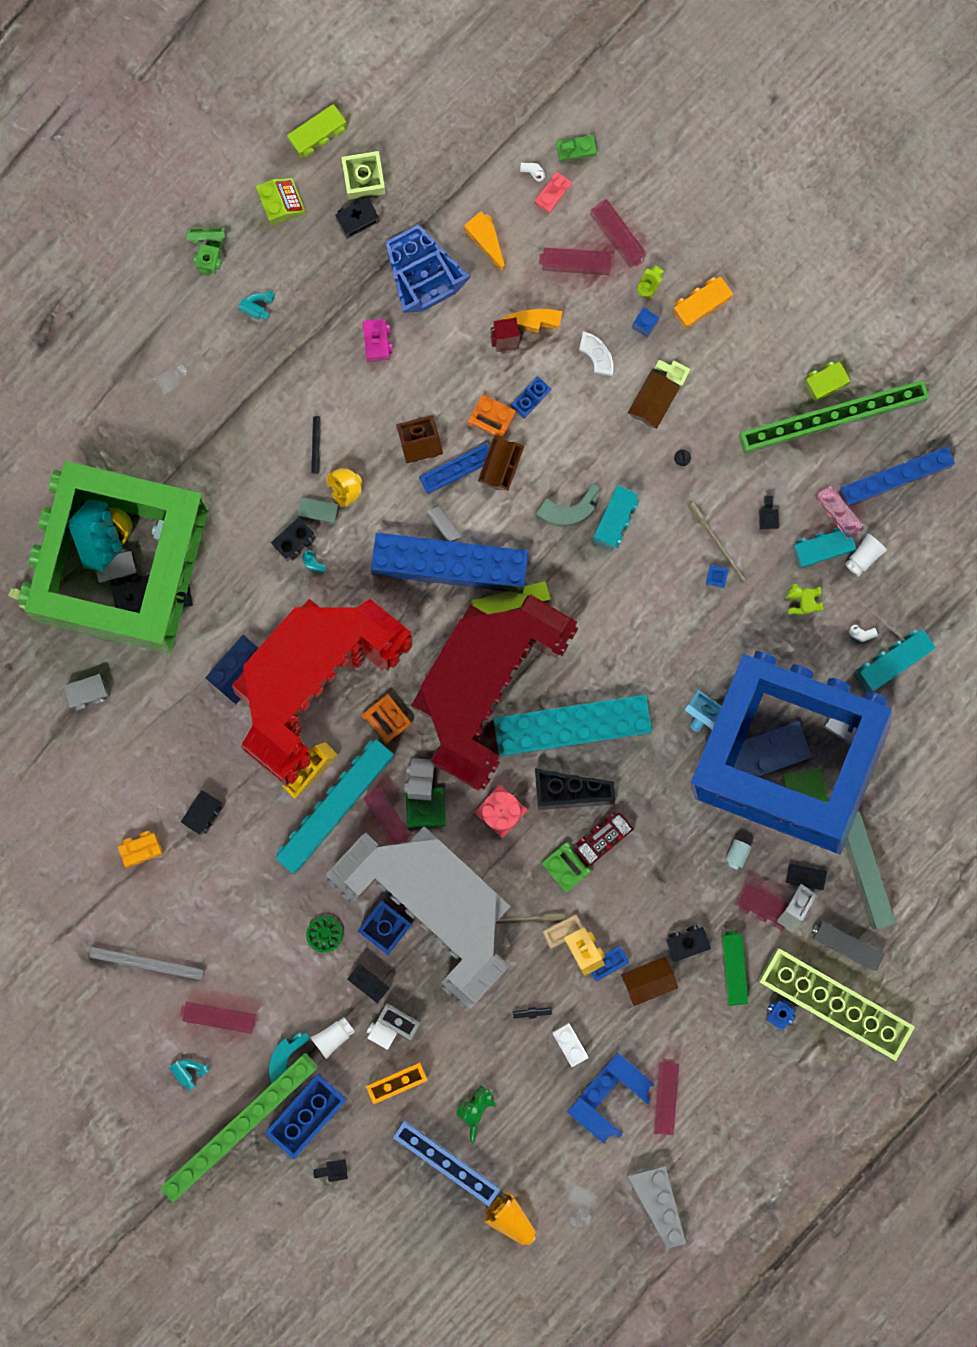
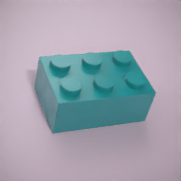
M617 485L592 543L612 552L615 547L619 548L624 537L621 532L622 530H627L632 519L629 515L630 513H635L640 502L637 500V493Z
M87 500L67 522L84 569L103 572L123 549L107 502Z

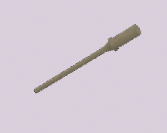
M694 502L689 504L688 508L697 519V523L704 526L743 583L746 582L741 572L708 527L705 520L706 517L702 515Z
M565 912L545 913L540 916L499 919L496 923L542 920L546 922L565 920L566 917Z

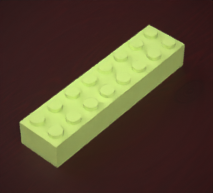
M779 948L775 949L757 981L895 1061L915 1028L908 1022Z

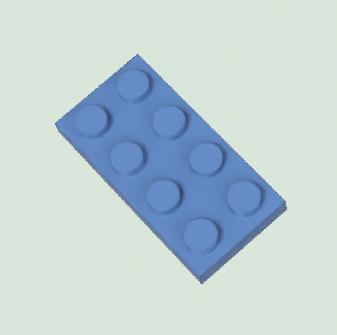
M798 721L745 740L734 768L758 777L811 758L812 755L800 722Z

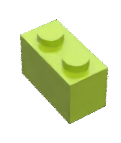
M840 361L835 364L830 362L823 367L824 370L820 372L816 370L807 375L804 384L814 402L850 383V379Z

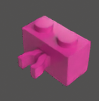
M385 319L362 321L367 362L390 360L389 354H393L392 342L388 343L387 336L391 335L390 325L385 323Z

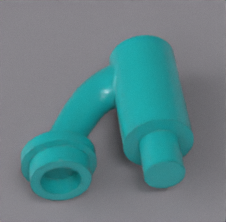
M269 290L268 293L251 294L242 299L238 310L259 320L262 318L267 321L270 314L265 312L263 307L253 302L265 299V303L271 304L276 294L272 290Z
M178 1060L168 1068L181 1086L185 1085L189 1091L196 1086L191 1081L193 1077L186 1068L198 1070L196 1074H199L200 1077L210 1071L208 1064L204 1066L192 1060Z

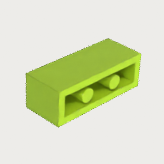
M332 104L289 133L287 138L300 159L303 157L307 158L319 146H326L334 136L342 135L346 131L347 123L335 105Z

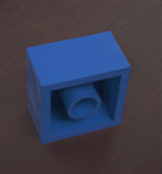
M381 900L358 932L389 955L412 926V923Z

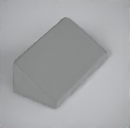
M440 507L428 511V517L446 541L455 542L461 537Z

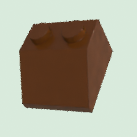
M433 415L396 424L406 464L418 462L426 458H434L443 454Z

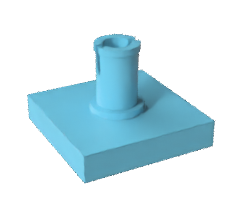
M697 690L685 708L686 712L695 717L690 723V727L697 732L701 730L704 724L713 729L722 706Z

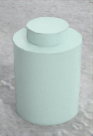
M734 839L725 859L728 862L727 866L736 870L739 867L743 868L752 847Z

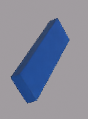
M487 443L420 476L419 479L427 495L482 468L489 451Z

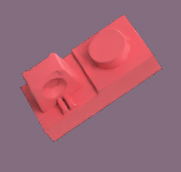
M556 172L534 203L550 214L572 185V182Z

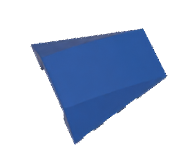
M419 224L385 242L403 313L423 312L455 295L470 279V275L464 272L459 264L447 255V252L440 248L435 240Z

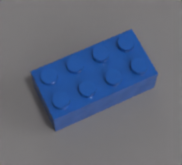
M318 1073L265 1134L294 1160L345 1103L347 1098Z

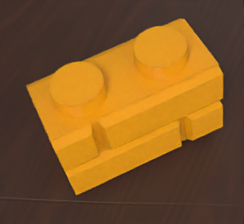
M148 830L140 833V838L133 840L130 837L121 841L122 845L118 846V850L125 868H130L164 854L155 832L151 833Z

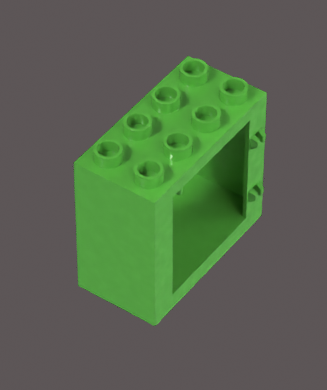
M64 461L62 471L54 470L50 478L49 492L55 493L52 508L44 507L41 512L39 529L45 531L42 546L34 544L31 549L29 567L35 568L32 583L24 581L22 584L19 604L25 605L24 611L37 623L171 655L184 603L177 602V599L183 600L184 597L176 594L178 592H185L187 594L209 510L202 494ZM87 500L107 502L109 508L115 507L129 514L164 521L140 614L58 594L73 538L67 522L81 508L82 502L85 503Z

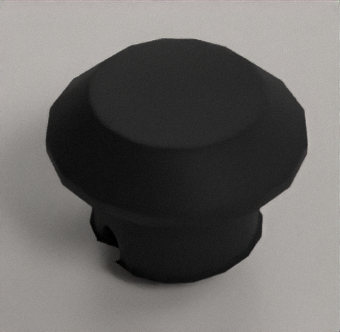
M679 450L675 453L674 461L679 466H686L691 461V455L687 450Z

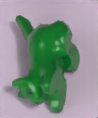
M483 1085L476 1089L470 1102L460 1103L456 1111L457 1116L471 1128L469 1135L471 1143L475 1142L477 1125L482 1118L484 1110L489 1106H497L492 1092L485 1089Z

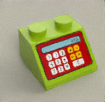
M292 178L273 179L256 186L271 227L306 214Z

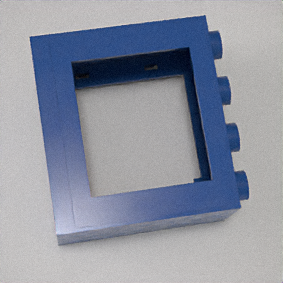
M755 651L753 657L743 654L691 780L695 800L841 855L891 728L892 708L886 706L888 699L874 692H866L864 698L849 693L851 686L839 679L829 678L827 684L813 680L814 672L800 665L793 664L790 671L775 666L777 659L762 651ZM763 694L848 724L849 728L847 731L852 733L854 727L857 728L828 803L734 768Z

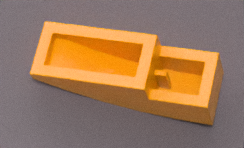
M551 309L525 310L504 316L503 319L516 317L518 329L539 333L540 326L559 330L563 311Z

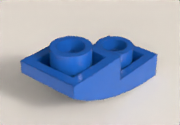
M537 377L510 407L525 419L552 389L541 378Z

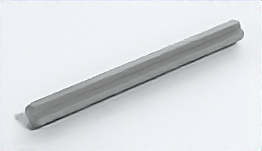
M92 947L90 950V957L197 980H201L204 974V970L95 947Z

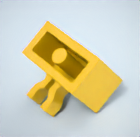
M585 927L564 938L584 976L605 965L602 960L605 956L601 948L596 949L594 945L596 939L591 931L587 933Z

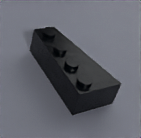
M535 768L538 810L615 804L613 781Z

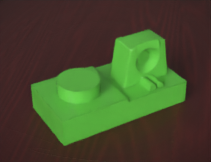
M593 135L556 142L559 162L595 156L597 154Z
M225 227L188 228L186 240L192 243H201L203 240L209 239L210 246L222 248L226 229Z

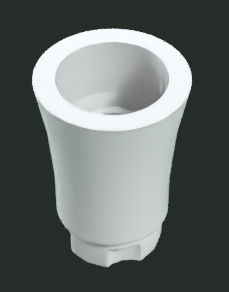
M867 533L862 543L849 557L845 565L859 577L863 571L865 572L871 564L887 552V549L877 539Z
M343 1017L338 1022H334L310 1038L327 1059L355 1031Z

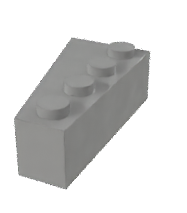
M662 1164L628 1173L627 1176L667 1249L686 1244L666 1166Z

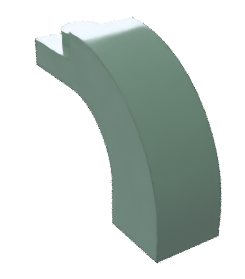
M593 484L582 501L576 506L569 508L560 507L546 498L536 513V517L546 524L555 527H571L580 524L595 511V507L590 503L594 504L600 496L598 493L599 487Z

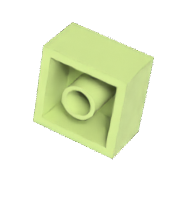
M379 151L341 157L348 200L386 194Z

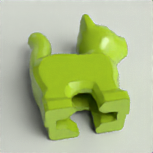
M792 584L787 590L785 598L790 600L800 599L799 608L793 607L788 609L787 613L789 615H805L812 612H822L823 602L816 603L814 598L822 595L821 587L802 589L797 584Z

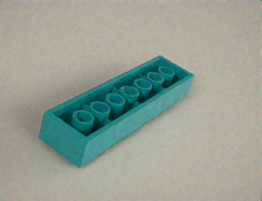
M646 695L493 718L499 757L652 733Z
M370 740L364 747L366 752L361 757L358 755L352 761L351 765L353 767L350 771L345 770L338 778L340 780L339 784L336 787L334 785L331 786L326 792L328 797L324 801L320 800L313 808L315 812L312 816L307 815L301 822L303 825L299 831L294 830L289 836L290 842L286 846L282 845L277 850L276 854L278 856L275 859L291 873L296 874L395 757L378 740L374 742Z

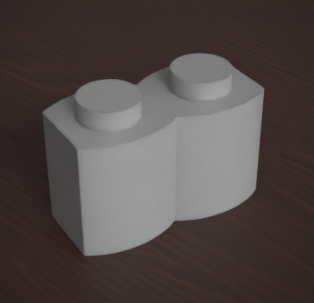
M412 758L411 764H407L406 775H410L409 781H405L404 793H408V799L431 801L435 766L430 763L429 759Z

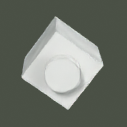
M379 1021L376 1024L372 1022L367 1030V1033L370 1034L368 1039L387 1050L397 1034L396 1031Z

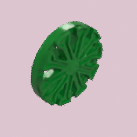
M322 916L314 919L309 924L306 937L309 945L314 950L327 953L335 950L340 945L343 932L340 924L335 919ZM324 919L328 920L326 927L324 925ZM317 921L320 922L321 928L316 925ZM334 922L335 926L329 929L331 923ZM311 927L315 928L317 932H311ZM336 929H339V933H338V934H337V933H332V932L335 931ZM311 935L317 936L315 939L310 940ZM332 937H338V942L333 940ZM319 940L318 946H314V943ZM328 941H330L334 945V947L330 948ZM323 942H325V947H326L325 950H323V949L321 948L322 945H323Z

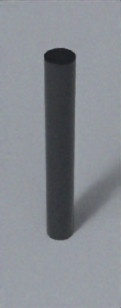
M313 416L311 473L319 474L320 417Z

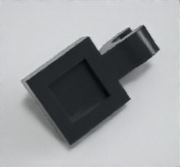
M764 496V510L758 511L759 530L779 529L778 509H772L773 497Z
M345 1159L326 1162L327 1168L313 1169L314 1178L328 1176L329 1182L348 1179Z

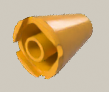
M510 1192L503 1193L505 1197L502 1199L497 1197L484 1213L487 1217L482 1220L490 1227L522 1246L530 1245L536 1238V1231L515 1197Z

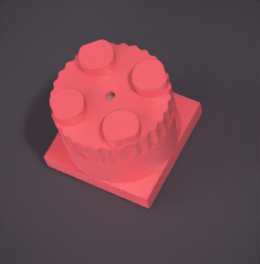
M499 784L474 814L503 839L528 809Z

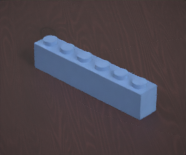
M404 1120L393 1135L396 1141L488 1206H490L499 1193L500 1187L408 1121Z

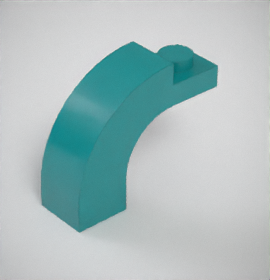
M299 1032L291 1038L293 1040L292 1043L286 1037L276 1047L269 1064L271 1084L288 1069V1060L291 1054L311 1039L307 1032L305 1034Z

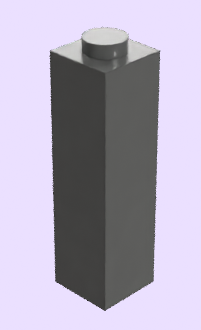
M822 921L819 924L816 923L811 932L813 940L873 971L878 970L885 956V953Z

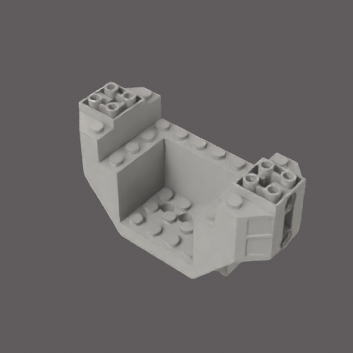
M425 827L409 843L377 847L379 844L367 833L363 834L326 874L328 879L326 881L334 888L339 887L343 891L341 895L349 902L351 900L356 902L378 881L376 885L384 892L389 891L392 894L390 898L396 904L400 905L402 903L407 908L405 912L413 919L417 917L422 921L419 925L427 932L431 930L436 934L434 939L442 946L446 944L450 947L448 952L456 959L461 958L457 965L441 981L443 984L442 989L449 995L453 993L458 998L456 1002L461 1007L471 1009L509 967L500 956L494 955L493 951L495 923L511 906Z

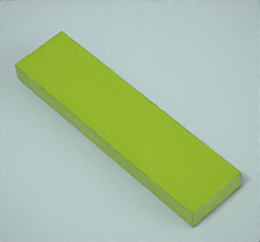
M546 581L525 586L523 593L506 591L472 600V605L486 614L519 609L527 595L530 594L543 602L549 601L550 596Z

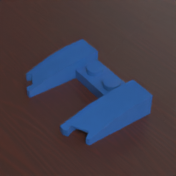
M618 1052L567 1110L568 1114L602 1143H606L605 1139L615 1134L617 1138L623 1135L595 1110L620 1080L647 1104L651 1100V1098H647L649 1087L654 1086L653 1082Z

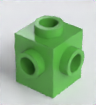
M200 245L199 253H195L193 261L200 274L210 276V274L216 275L217 269L220 270L222 265L221 251L216 247Z

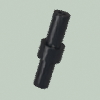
M528 1007V1010L513 1011V1019L526 1017L535 1019L537 1016L552 1015L551 1007L537 1009L536 1007Z

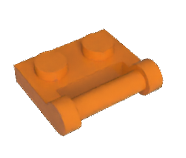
M482 394L467 425L475 426L495 437L503 439L516 410ZM478 415L501 425V429L498 430L478 420Z
M388 694L361 715L364 720L367 719L383 739L382 742L385 746L412 725ZM376 711L393 730L389 735L373 716Z

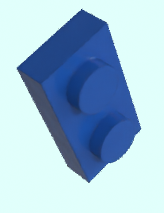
M620 946L604 954L605 958L602 960L605 965L591 972L596 982L630 963Z

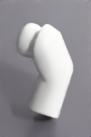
M521 162L520 172H530L538 182L544 180L545 172L539 164Z
M852 625L849 630L850 636L860 642L878 637L875 628L864 631L858 625Z

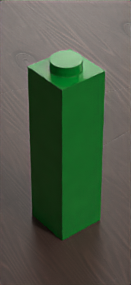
M737 930L725 931V935H721L727 1005L748 1004L742 934H737Z

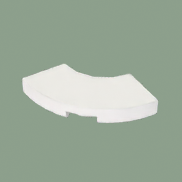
M583 331L579 351L591 358L594 365V373L613 376V360L607 347L599 338Z

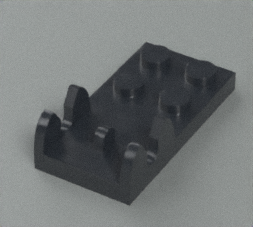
M133 575L128 579L116 578L111 580L115 608L140 614L150 575ZM189 584L187 594L185 592H178L176 594L184 597L183 600L177 599V602L184 603L183 608L193 606Z

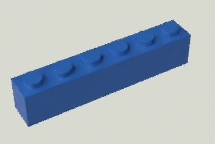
M947 446L843 486L839 489V494L845 508L949 469L955 462Z

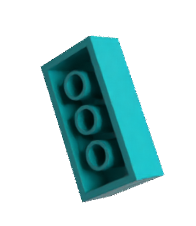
M915 629L903 637L905 639L903 643L899 640L888 648V653L883 651L872 659L874 661L872 664L867 662L856 669L858 673L854 676L865 692L875 691L936 649L924 629L919 632Z

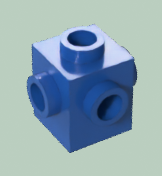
M785 999L782 1002L776 1000V1002L772 1001L767 1008L769 1013L765 1020L784 1031L787 1024L790 1026L796 1017L794 1015L795 1010L792 1009L793 1004ZM783 1010V1015L780 1017L779 1012Z

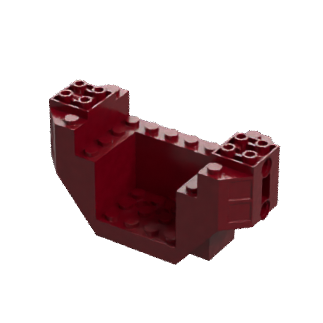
M531 594L527 595L520 609L486 614L470 604L411 704L413 709L432 719L441 743L430 763L477 791H480L481 788L485 790L490 781L488 778L490 772L495 773L500 762L497 761L499 759L498 755L477 743L483 733L482 722L484 720L488 721L493 713L490 709L494 703L498 704L503 695L500 693L503 686L508 687L513 678L510 676L513 669L518 670L523 661L522 658L526 659L531 648L534 647L550 657L551 655L556 659L559 655L563 657L569 646L566 642L569 638L572 640L578 631V627H576L577 621Z

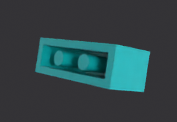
M841 526L833 529V533L827 535L825 532L814 535L815 538L807 540V538L797 540V544L792 548L799 569L854 552L856 546L850 528L844 529Z

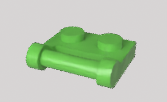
M568 841L541 863L566 893L593 871L577 856ZM563 852L567 854L581 871L578 876L560 856Z

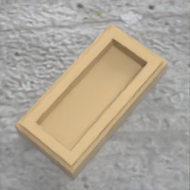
M577 914L542 931L551 949L565 942V937L580 930L583 926Z

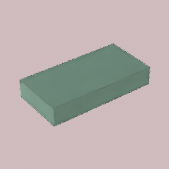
M301 497L297 517L335 524L339 505Z

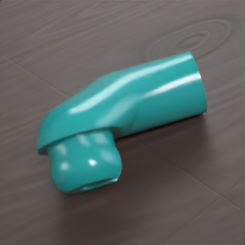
M306 550L302 555L306 569L324 574L326 565L317 563L314 553L311 550Z

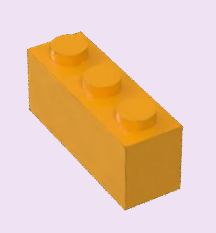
M721 276L717 279L715 277L711 278L705 283V287L702 289L696 288L690 293V297L685 300L681 298L674 304L675 307L672 312L685 330L732 299L734 294Z
M417 1062L367 1084L366 1088L374 1105L428 1081L421 1062Z

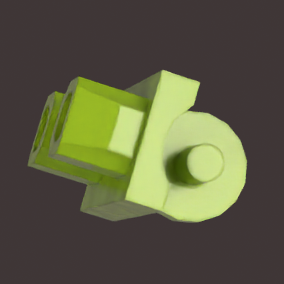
M656 265L652 270L647 268L637 286V293L641 297L652 299L663 280L661 276L664 270Z

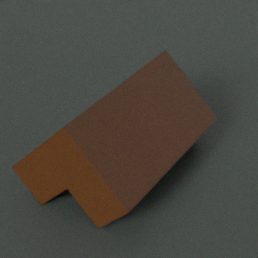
M650 372L628 414L634 419L643 421L649 427L657 429L680 388L666 376Z
M493 437L478 482L496 490L509 491L524 446L516 442H509L500 437Z
M666 956L621 974L633 1006L678 989L674 973Z

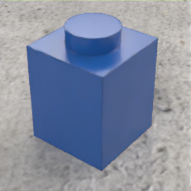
M643 308L633 322L632 328L648 338L658 324L660 317Z

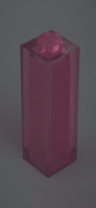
M605 199L591 209L590 215L629 268L634 265L636 267L641 265L645 261L646 251L609 201Z
M544 248L543 253L539 254V265H542V271L610 275L612 252Z
M189 1001L182 1005L180 1011L183 1022L249 1034L253 1033L256 1013Z
M663 1058V1062L658 1061L653 1123L654 1134L674 1135L679 1064L674 1063L675 1059Z

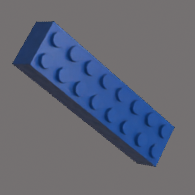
M376 533L371 575L523 593L528 551Z

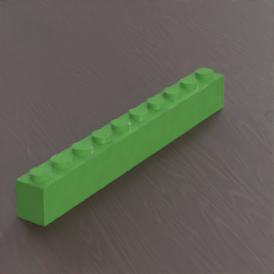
M924 380L747 430L741 432L738 437L743 454H747L926 402L929 396Z
M304 1053L161 1186L160 1189L172 1202L178 1199L318 1068L314 1061Z

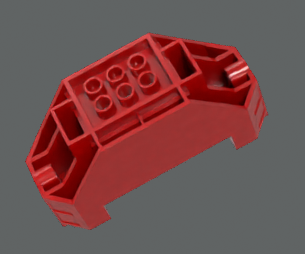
M308 599L302 607H295L243 665L244 672L232 684L235 695L249 705L253 725L242 742L241 747L244 752L285 787L289 783L292 785L299 777L297 774L310 765V759L312 758L310 750L303 744L302 739L299 738L302 733V726L298 714L301 711L305 712L309 708L312 698L314 696L318 697L324 690L323 686L327 681L330 683L337 675L335 672L340 667L343 668L346 665L353 671L355 667L359 668L365 661L364 657H366L382 671L384 669L388 671L391 667L394 668L400 661L399 657L403 653H408L412 648V632L371 599H368L358 607H319L311 599Z

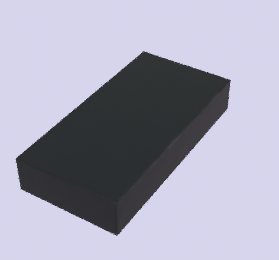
M788 864L785 883L798 886L802 884L808 888L824 890L827 871Z

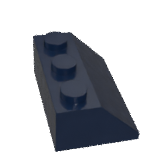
M242 635L205 677L235 704L241 699L235 695L232 684L244 672L243 665L256 652L258 647L245 635Z

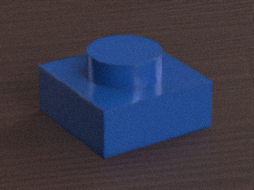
M710 565L706 585L725 588L729 569Z

